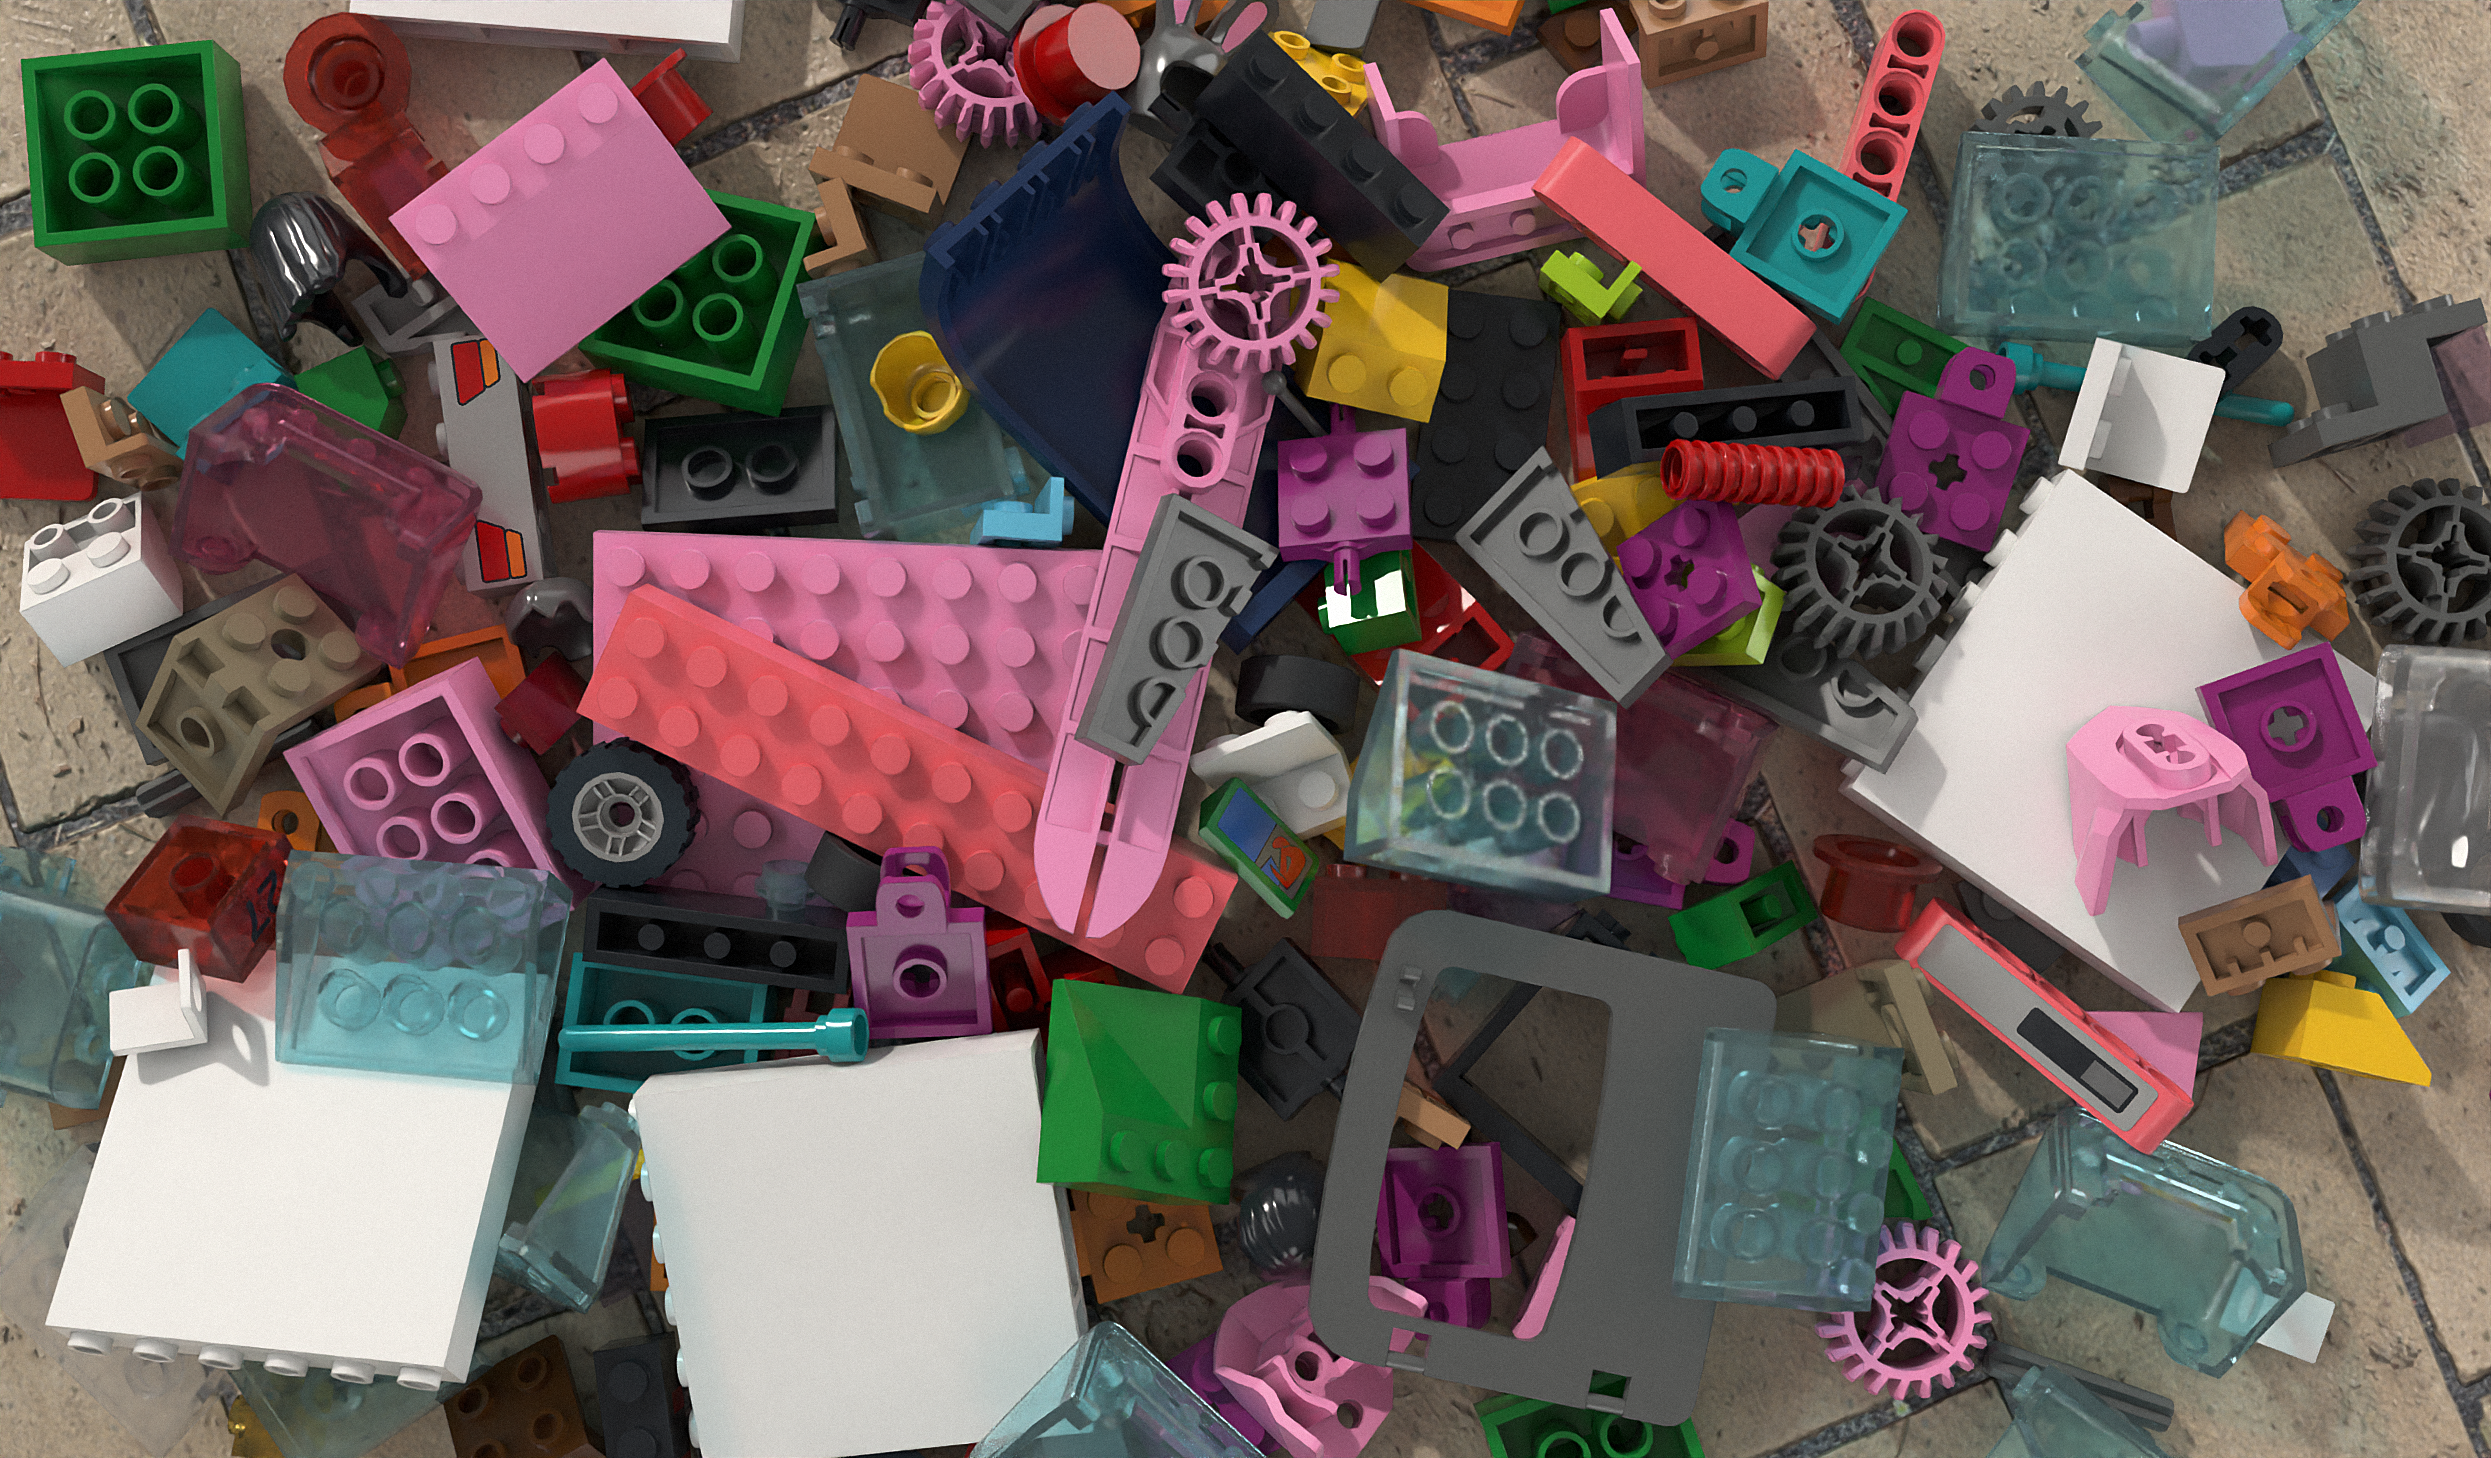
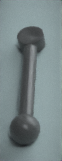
M1271 370L1264 374L1261 385L1266 393L1277 395L1314 438L1329 435L1286 387L1287 381L1283 373Z

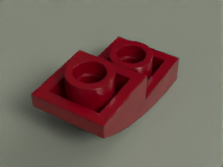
M555 650L494 707L502 716L499 723L508 737L524 749L531 746L541 756L582 716L576 713L588 683Z

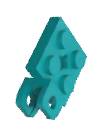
M1734 148L1725 149L1701 184V196L1703 198L1701 201V211L1704 217L1715 227L1738 239L1729 255L1770 288L1838 326L1903 225L1908 214V209L1798 149L1794 150L1780 174L1777 167L1749 152ZM1738 189L1740 192L1730 193L1727 190ZM1820 223L1828 225L1830 227L1828 239L1834 244L1828 249L1819 248L1816 252L1806 249V239L1799 235L1800 231L1804 227L1815 230Z

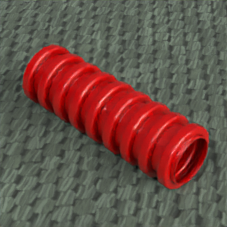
M1676 439L1670 442L1663 454L1660 465V480L1665 494L1673 500L1687 498L1692 501L1705 499L1710 502L1723 500L1728 503L1742 501L1753 505L1760 502L1770 506L1779 504L1787 507L1797 505L1804 508L1815 506L1827 509L1834 506L1840 498L1844 487L1845 472L1841 457L1836 451L1831 449L1818 451L1814 448L1799 449L1791 446L1782 448L1776 445L1764 447L1758 444L1745 446L1741 443L1727 445L1717 441L1709 444L1702 440H1695L1690 443V441L1684 439Z

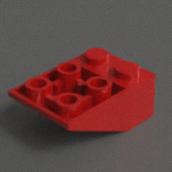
M1696 316L1568 328L1559 344L1574 484L1597 476L1587 415L1621 398L1704 390Z
M1413 539L1411 553L1422 640L1347 656L1335 635H1326L1320 622L1317 601L1319 597L1326 596L1324 572L1294 601L1417 739L1505 663L1519 648L1477 600Z

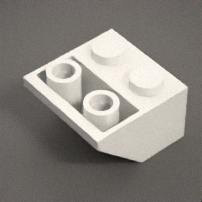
M142 491L124 499L111 498L95 506L89 514L64 525L52 524L46 526L25 542L20 613L64 668L183 616V580L149 500Z

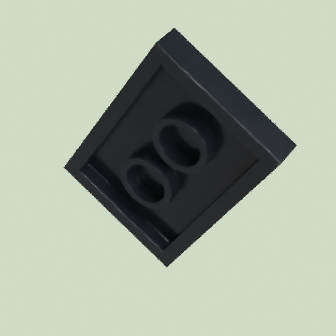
M835 404L781 408L779 417L753 411L645 419L641 525L644 532L709 534L839 523V430Z

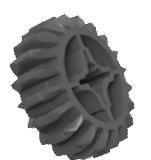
M2423 478L2413 482L2411 488L2401 485L2391 489L2389 494H2387L2388 501L2381 499L2369 506L2367 510L2372 520L2360 521L2352 529L2365 543L2350 546L2345 554L2361 561V568L2349 572L2346 579L2354 583L2361 581L2364 583L2366 592L2359 594L2354 602L2355 604L2364 606L2374 603L2377 607L2372 615L2370 624L2379 627L2392 622L2391 639L2403 641L2413 635L2415 647L2422 649L2433 647L2437 642L2444 649L2458 647L2463 642V639L2472 642L2480 640L2488 634L2487 626L2491 627V502L2482 505L2484 487L2473 485L2462 491L2459 479L2447 478L2439 481L2436 485L2433 478ZM2417 515H2427L2426 527L2419 530L2416 543L2403 548L2397 547L2400 536L2409 522ZM2465 537H2466V539L2468 540V542L2470 543L2472 549L2468 546V544H2467V542H2466V540H2465ZM2431 554V559L2422 558L2423 556ZM2442 568H2448L2453 570L2443 572ZM2400 575L2407 581L2410 593L2405 588ZM2469 579L2475 580L2473 589L2462 606L2453 613H2447L2448 600L2456 596L2459 582Z
M1851 484L1848 487H1843L1839 500L1830 508L1821 509L1815 506L1804 508L1799 506L1791 515V522H1786L1777 533V541L1780 544L1771 552L1769 562L1779 568V570L1770 579L1774 585L1787 592L1783 597L1784 603L1781 611L1788 612L1794 610L1799 616L1793 624V633L1802 632L1807 627L1816 633L1814 649L1823 648L1830 641H1834L1838 659L1849 657L1856 649L1863 661L1874 659L1882 650L1887 655L1895 654L1906 645V642H1915L1926 632V623H1930L1938 616L1942 606L1937 600L1946 593L1949 583L1937 575L1946 568L1945 564L1948 558L1931 554L1930 550L1938 543L1939 534L1923 535L1918 529L1923 521L1924 513L1913 514L1908 518L1901 512L1903 496L1893 498L1886 505L1881 501L1878 486L1868 489L1860 497L1854 485ZM1847 532L1863 536L1865 539L1854 541L1841 534L1834 538L1829 533ZM1862 557H1864V560L1862 561V563H1861V565H1860V567H1859V569H1858V566H1859L1858 561H1859ZM1858 577L1859 584L1853 589V585ZM1854 604H1863L1875 610L1881 606L1890 611V613L1865 614L1854 611L1851 608Z

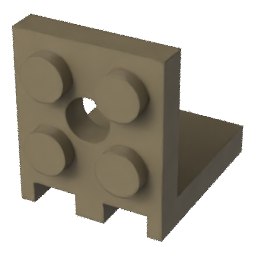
M295 572L175 635L135 725L204 798L224 816L243 805L278 734L341 699L349 692L375 679L383 663ZM271 645H289L300 653L303 660L283 659L273 651Z
M1870 959L1775 996L1777 1000V1014L1769 1053L1780 1062L1772 1072L1785 1084V1087L1770 1102L1767 1109L1777 1134L1784 1135L1900 1089L1935 1096L1959 1086L1952 1070L1959 1067L1956 1050L1944 1030L1936 1031L1927 1008L1934 1004L1929 983L1919 968H1911L1908 960ZM1818 1032L1829 1040L1832 1053L1830 1060L1824 1067L1811 1070L1800 1060L1799 1046L1807 1035Z

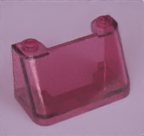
M257 383L242 390L190 429L168 554L210 575L236 572L245 567L254 558L287 575L296 572L307 585L363 612L356 624L355 641L362 650L373 658L401 670L417 654L476 524L483 501V494L478 484L466 475L292 388L275 383Z
M1539 625L1519 633L1463 775L1478 781L1477 789L1492 799L1513 803L1515 796L1528 797L1536 794L1648 846L1646 854L1656 862L1653 870L1658 875L1682 885H1689L1691 880L1700 884L1707 878L1771 749L1780 725L1775 720L1754 709L1667 671H1664L1626 710Z

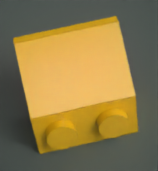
M1325 256L1323 265L1338 264L1340 273L1334 277H1321V289L1338 291L1340 294L1339 301L1334 303L1318 301L1316 310L1327 314L1332 319V322L1328 328L1319 327L1310 321L1308 322L1306 329L1314 336L1317 344L1311 350L1303 346L1301 347L1293 380L1308 397L1429 423L1446 362L1448 286L1394 272L1380 283L1360 264Z
M2319 970L2306 975H2295L2290 971L2288 978L2266 979V983L2262 988L2250 1049L2251 1053L2377 1081L2430 1087L2432 1073L2379 994L2355 989L2357 977L2334 971Z

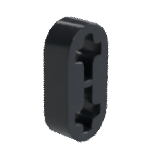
M2255 306L2243 307L2231 314L2196 344L2184 359L2210 366L2216 361L2224 368L2225 378L2216 403L2218 404L2257 372L2278 350L2283 341L2281 324L2273 314L2265 309ZM2248 333L2254 335L2258 341L2252 342L2243 351L2235 345V342L2240 337Z

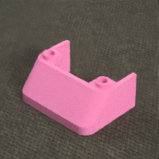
M1612 8L1600 10L1603 65L1578 71L1562 83L1556 96L1557 119L1438 146L1437 134L1433 124L1425 115L1415 111L1396 113L1376 62L1363 65L1372 135L1450 209V212L1423 245L1405 261L1409 267L1420 272H1435L1586 237L1541 202L1531 191V187L1570 136H1574L1591 146L1647 190L1641 62Z

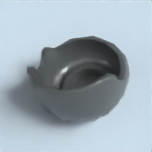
M553 577L539 580L521 589L508 604L504 614V621L509 641L513 645L526 649L532 658H538L540 650L544 647L557 649L568 662L579 661L593 654V589L584 581L568 577Z

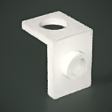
M189 948L178 950L179 982L110 992V1049L114 1056L208 1043L206 983Z
M2249 1270L2228 1331L2307 1362L2315 1363L2333 1314L2335 1303L2290 1286L2286 1282Z

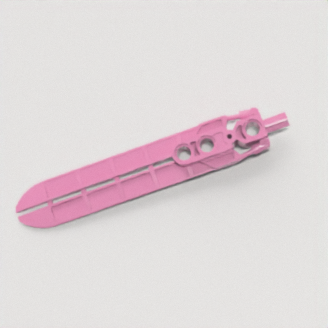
M1219 240L1213 244L1203 260L1199 281L1222 276L1232 263V252ZM1262 254L1263 259L1269 265L1280 268L1275 266L1277 258ZM1180 256L1178 265H1184L1186 256ZM1249 264L1241 269L1245 276H1237L1236 284L1243 292L1250 295L1251 303H1253V301L1260 297L1256 290H1265L1266 283L1280 281L1282 277H1265L1263 274H1253ZM1172 277L1168 289H1181V277ZM1292 288L1282 290L1274 296L1270 304L1271 321L1267 322V324H1270L1269 334L1276 331L1289 319L1290 293ZM1227 298L1202 301L1207 314L1220 329L1240 339H1247L1249 337L1247 323H1243L1240 309L1233 301ZM1183 301L1167 304L1153 336L1140 389L1141 396L1036 824L1034 867L1038 887L1046 908L1058 928L1072 935L1095 846L1105 847L1085 938L1100 939L1124 924L1150 896L1161 875L1170 845L1213 656L1206 667L1197 670L1184 690L1186 698L1144 763L1136 766L1124 765L1109 832L1100 830V825L1116 760L1074 740L1075 733L1161 496L1176 493L1242 529L1266 424L1270 420L1275 395H1269L1262 388L1261 380L1266 372L1262 373L1257 370L1253 353L1248 354L1247 365L1244 371L1239 373L1231 370L1230 358L1232 350L1227 349L1223 359L1217 365H1213L1206 361L1207 351L1212 344L1210 339H1207L1195 350L1189 349L1185 345L1190 332L1184 327L1173 328L1170 323V318L1178 313ZM1192 321L1190 324L1195 330L1197 327ZM1275 349L1270 350L1271 370L1281 372L1283 362L1279 359ZM1202 396L1209 399L1215 405L1217 416L1209 417L1199 413L1192 403V397ZM1189 455L1195 458L1202 466L1203 476L1192 477L1186 474L1180 468L1177 456Z

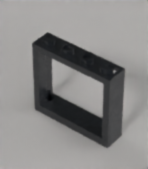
M1582 907L1559 934L1560 936L1582 941L1587 937L1595 944L1634 952L1625 944L1632 933L1605 909H1602L1594 917ZM1651 951V953L1648 955V956L1660 958V957H1659L1658 955H1656L1653 951ZM1517 981L1431 1079V1088L1491 1141L1500 1142L1501 1149L1577 1215L1585 1180L1465 1076L1470 1068L1543 987ZM1768 1053L1755 1119L1785 1087V1084L1772 1072L1780 1062L1770 1053Z

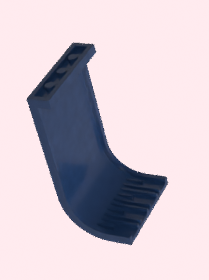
M1114 90L1095 106L1089 101L1080 105L1062 127L1063 134L1050 145L1044 140L1036 143L1019 161L1016 168L1018 172L1003 185L998 180L988 184L970 206L972 212L957 225L951 220L946 221L930 235L923 246V251L926 255L918 287L920 305L929 331L943 357L964 387L980 406L1052 477L1064 478V488L1107 530L1141 396L1140 389L1156 326L1161 320L1168 304L1163 301L1162 292L1168 290L1172 277L1163 275L1162 267L1164 264L1178 265L1179 259L1160 241L1144 220L1125 184L1119 162V145L1132 107ZM1184 301L1182 302L1178 313L1186 310ZM1190 323L1184 326L1190 333L1194 330ZM1283 363L1281 373L1286 378V387L1330 435V405L1325 400L1306 396L1293 380L1295 371L1289 365ZM1275 395L1270 420L1267 422L1242 530L1279 549L1278 441L1314 437L1279 397ZM1202 396L1192 397V403L1199 413L1209 417L1217 416L1215 405L1209 399ZM1189 455L1177 456L1178 464L1186 474L1192 477L1203 476L1202 466L1195 458ZM1409 458L1411 484L1421 468ZM1279 552L1270 568L1261 571L1250 588V591L1253 593L1239 615L1232 616L1219 638L1238 656L1324 572L1330 562L1319 559L1283 562Z

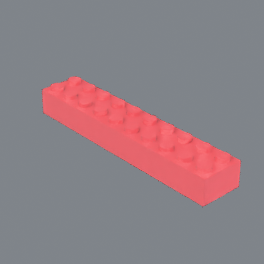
M648 583L629 593L576 711L580 715L882 857L889 848L936 846L942 850L947 859L952 890L1173 994L1182 995L1238 882V874L1217 853L1172 833L1161 875L1150 896L1139 910L1119 928L1100 939L1085 938L1105 847L1096 845L1074 933L1072 935L1058 928L1048 912L1040 893L1034 867L1036 824L1048 773ZM1107 801L1100 830L1109 832L1115 805ZM919 865L905 867L922 876L928 875L927 871Z

